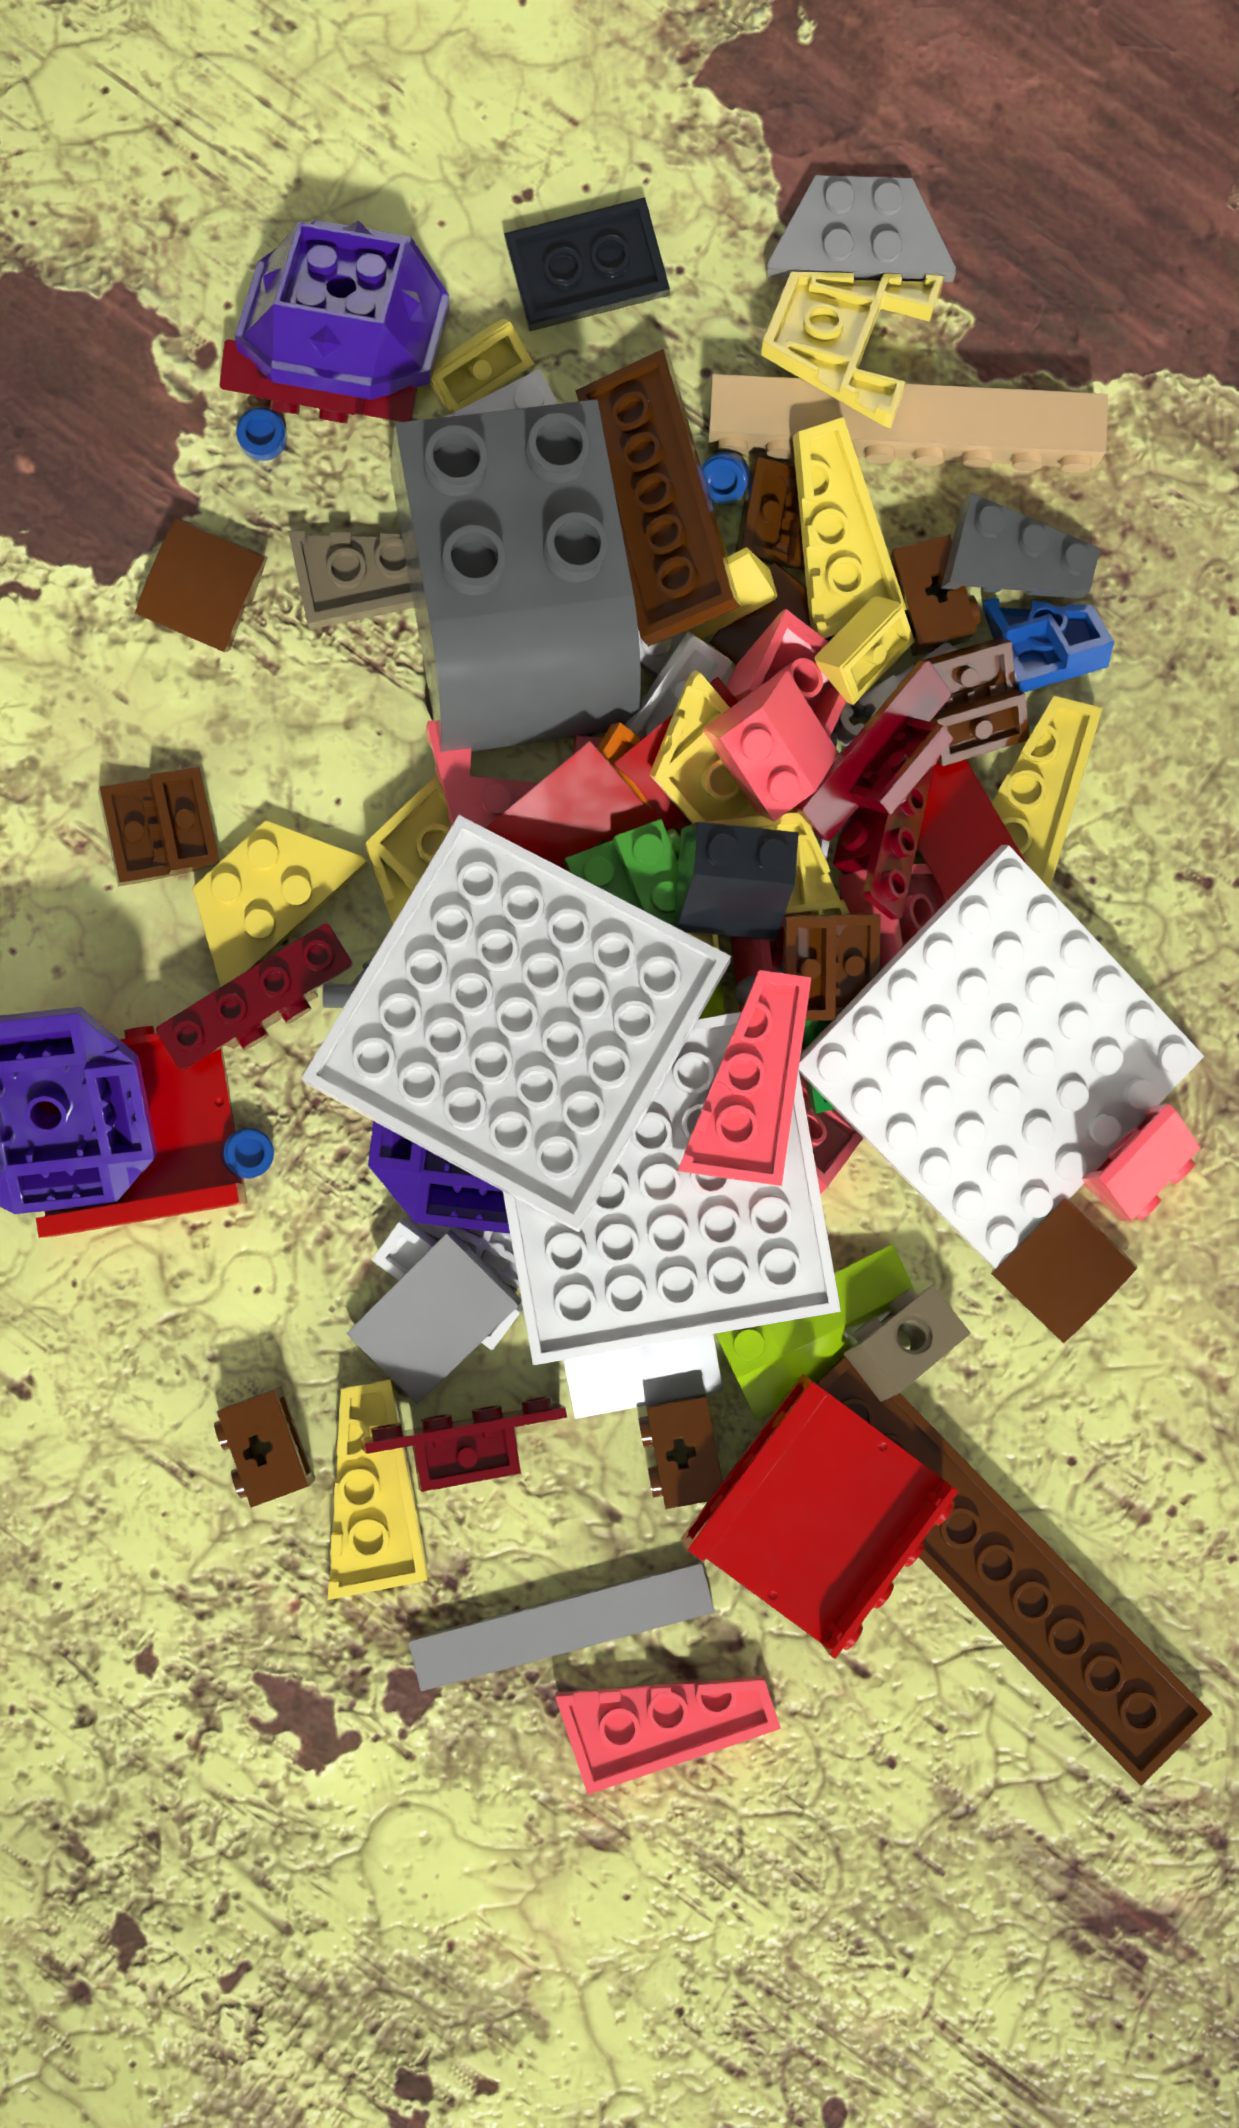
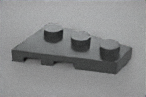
M971 493L962 500L941 588L980 587L981 591L997 593L1002 589L1025 591L1027 595L1080 599L1091 590L1100 548Z

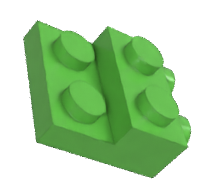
M662 819L614 836L610 842L564 859L563 863L566 871L674 926L680 838L674 828L665 829Z

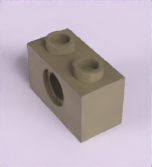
M934 1285L918 1294L912 1287L906 1290L888 1305L893 1313L882 1322L875 1316L852 1334L857 1343L843 1353L880 1402L901 1393L971 1334ZM898 1329L908 1335L911 1344L910 1350L900 1344L897 1337Z

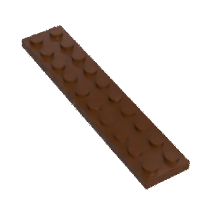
M843 1355L816 1384L959 1491L953 1499L955 1506L949 1517L939 1526L934 1524L923 1539L925 1545L919 1558L1125 1771L1142 1786L1213 1714L901 1393L880 1402L850 1361Z

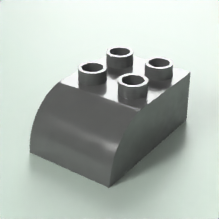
M598 399L395 423L390 473L440 752L472 748L471 751L571 738L576 737V735L585 736L606 733L611 724L621 722L625 725L639 711L641 667L639 634L633 588Z

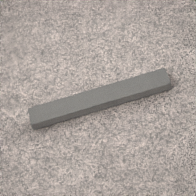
M697 1561L410 1638L408 1643L420 1691H425L715 1613L702 1561Z

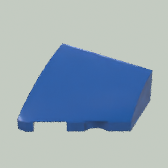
M999 598L984 600L983 610L993 639L1003 637L1012 641L1016 689L1028 692L1109 666L1114 640L1094 606L1070 604L1058 607L1049 602L1032 601L1030 609L999 607Z

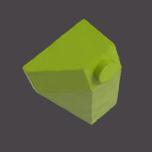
M893 1244L834 1271L841 1312L715 1333L755 1420L774 1412L802 1374L816 1383L844 1355L843 1353L857 1343L852 1336L856 1330L875 1316L881 1322L891 1312L888 1305L911 1287L914 1290Z

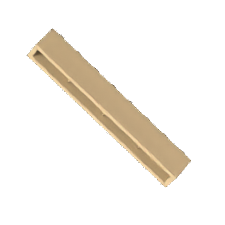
M712 374L708 449L732 451L740 456L747 454V451L767 452V455L773 458L788 459L794 457L793 435L799 431L844 417L856 456H863L866 461L871 463L884 464L894 461L895 458L914 459L916 464L922 466H936L944 461H963L964 466L977 469L990 467L993 463L1012 464L1014 469L1021 471L1037 470L1043 465L1061 466V470L1067 473H1084L1090 471L1091 468H1096L1106 453L1108 394L905 384L903 397L892 427L888 428L801 378Z

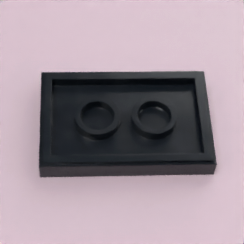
M645 197L504 233L529 332L670 296L669 283Z

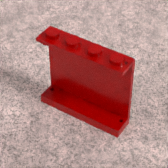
M154 1026L124 1030L125 1039L119 1040L135 1052L140 1060L157 1148L155 1158L140 1173L116 1203L45 1211L44 1217L36 1218L39 1238L56 1237L247 1204L244 1179L237 1178L229 1173L223 1165L221 1150L225 1140L232 1133L236 1132L222 1048L188 1069L182 1070L177 1067L160 1037L155 1033ZM48 1101L39 1102L40 1107L45 1112L50 1114L61 1113L55 1104Z
M802 1374L683 1534L681 1540L690 1553L703 1562L706 1559L820 1642L827 1653L836 1659L842 1649L847 1651L857 1642L863 1631L862 1622L873 1607L878 1609L888 1600L894 1588L892 1581L904 1566H911L919 1558L925 1545L923 1539L934 1524L939 1526L949 1517L955 1506L953 1499L959 1491L806 1375Z

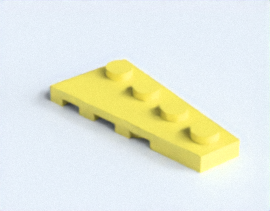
M844 417L799 431L792 437L810 628L825 639L836 635L875 596L901 602L904 611L907 608Z
M1053 696L1023 747L1018 760L1010 773L1007 774L992 802L1029 868L1049 889L1053 882L1102 713V707Z
M391 1378L344 1387L340 1392L337 1440L338 1458L333 1504L335 1506L333 1533L331 1535V1569L327 1600L423 1582L429 1578L405 1447L365 1454L361 1447L360 1439L372 1436L371 1428L401 1423L394 1384Z

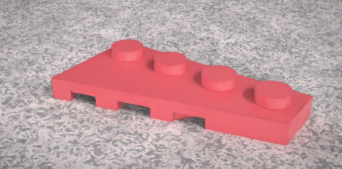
M763 970L757 972L677 1171L782 1186L811 977Z
M764 1676L556 1692L555 1694L587 1795L781 1729Z

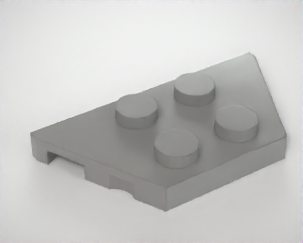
M815 175L768 261L767 277H789L791 272L853 273L854 279L881 280L883 274H901L902 281H924L926 274L944 276L943 282H953L956 275V267L913 178Z

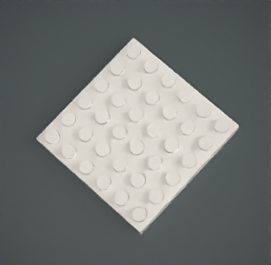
M458 815L301 1079L310 1087L579 1232L730 964L731 956Z
M1001 845L835 1017V1020L801 1053L799 1073L992 1268L996 1269L1064 1197L1069 1200L1085 1183L1082 1178L1087 1172L1096 1171L1107 1160L1112 1148L1128 1132L1137 1128L1145 1120L1146 1117L1143 1113L1149 1107L1158 1106L1201 1061L1204 1055L1009 845Z
M741 1012L698 1019L579 1232L503 1191L533 1365L841 1312L799 1069L782 1186L677 1171Z

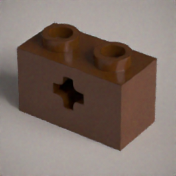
M950 534L893 549L890 555V560L907 608L905 614L915 640L910 646L912 656L931 652L948 642L952 646L969 642L977 630L976 625L980 624L981 621L977 600L974 595H967L965 586H961L958 589L941 588L952 545ZM934 586L937 594L945 593L946 596L942 603L938 602L935 595L927 596L930 587Z
M282 1386L231 1404L217 1411L219 1421L214 1422L217 1439L224 1451L228 1449L231 1451L236 1468L231 1470L235 1490L241 1499L247 1497L251 1508L309 1487L315 1481ZM257 1435L261 1442L270 1441L273 1449L266 1454L267 1461H265L262 1453L254 1455L251 1451V1446L257 1442Z
M701 1394L646 1405L648 1416L640 1417L638 1420L643 1447L654 1446L657 1466L648 1468L653 1498L663 1496L665 1510L708 1502L723 1481L706 1395ZM683 1438L686 1447L694 1446V1451L687 1453V1463L682 1464L677 1463L675 1456H666L667 1451L674 1449L673 1440Z

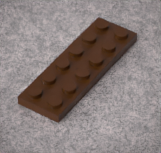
M661 349L575 390L578 402L598 399L633 588L638 630L643 642L649 647L741 607L672 362L665 350Z

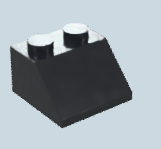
M696 822L681 828L674 927L686 933L776 940L795 886L799 832Z

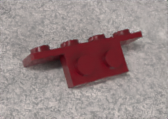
M227 339L224 342L220 388L271 400L270 410L299 415L300 406L318 408L319 419L340 423H348L349 414L365 415L398 422L413 420L417 387L412 388L410 385L393 394L370 400L270 381L249 357H244L236 349L235 340Z
M918 661L835 760L816 792L798 804L797 811L820 839L830 841L859 806L891 815L897 807L906 801L909 792L924 774L939 761L943 751L953 741L954 738L944 725L930 722L950 698L951 690L929 661Z
M934 766L924 774L909 792L906 801L897 807L891 815L859 806L840 830L833 865L845 875L868 869L863 896L890 920L900 919L903 915Z
M324 923L157 1026L156 1032L177 1067L182 1070L188 1069L225 1045L233 1049L240 1045L243 1050H247L269 1036L266 1029L279 1020L283 1019L288 1024L308 1013L312 1009L309 1002L318 997L314 990L351 968L353 962L331 926Z
M551 1397L531 1398L521 1401L522 1409L502 1413V1406L495 1405L474 1409L471 1411L472 1418L454 1422L452 1421L451 1414H444L421 1419L422 1427L402 1431L401 1423L371 1428L372 1436L360 1439L361 1447L365 1454L413 1446L419 1490L421 1492L521 1474L514 1427L567 1418L565 1406L559 1403L552 1404Z

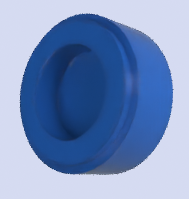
M262 407L251 409L240 418L237 424L236 435L238 442L245 454L252 459L258 461L272 460L279 456L286 447L288 439L286 427L281 417L273 410Z
M718 451L710 455L702 466L711 501L719 504H729L735 502L744 494L749 484L750 471L746 461L740 455L732 451Z
M244 1128L232 1133L225 1140L221 1150L223 1165L233 1176L241 1179H251L262 1175L269 1169L274 1158V1148L271 1140L265 1133L254 1128Z

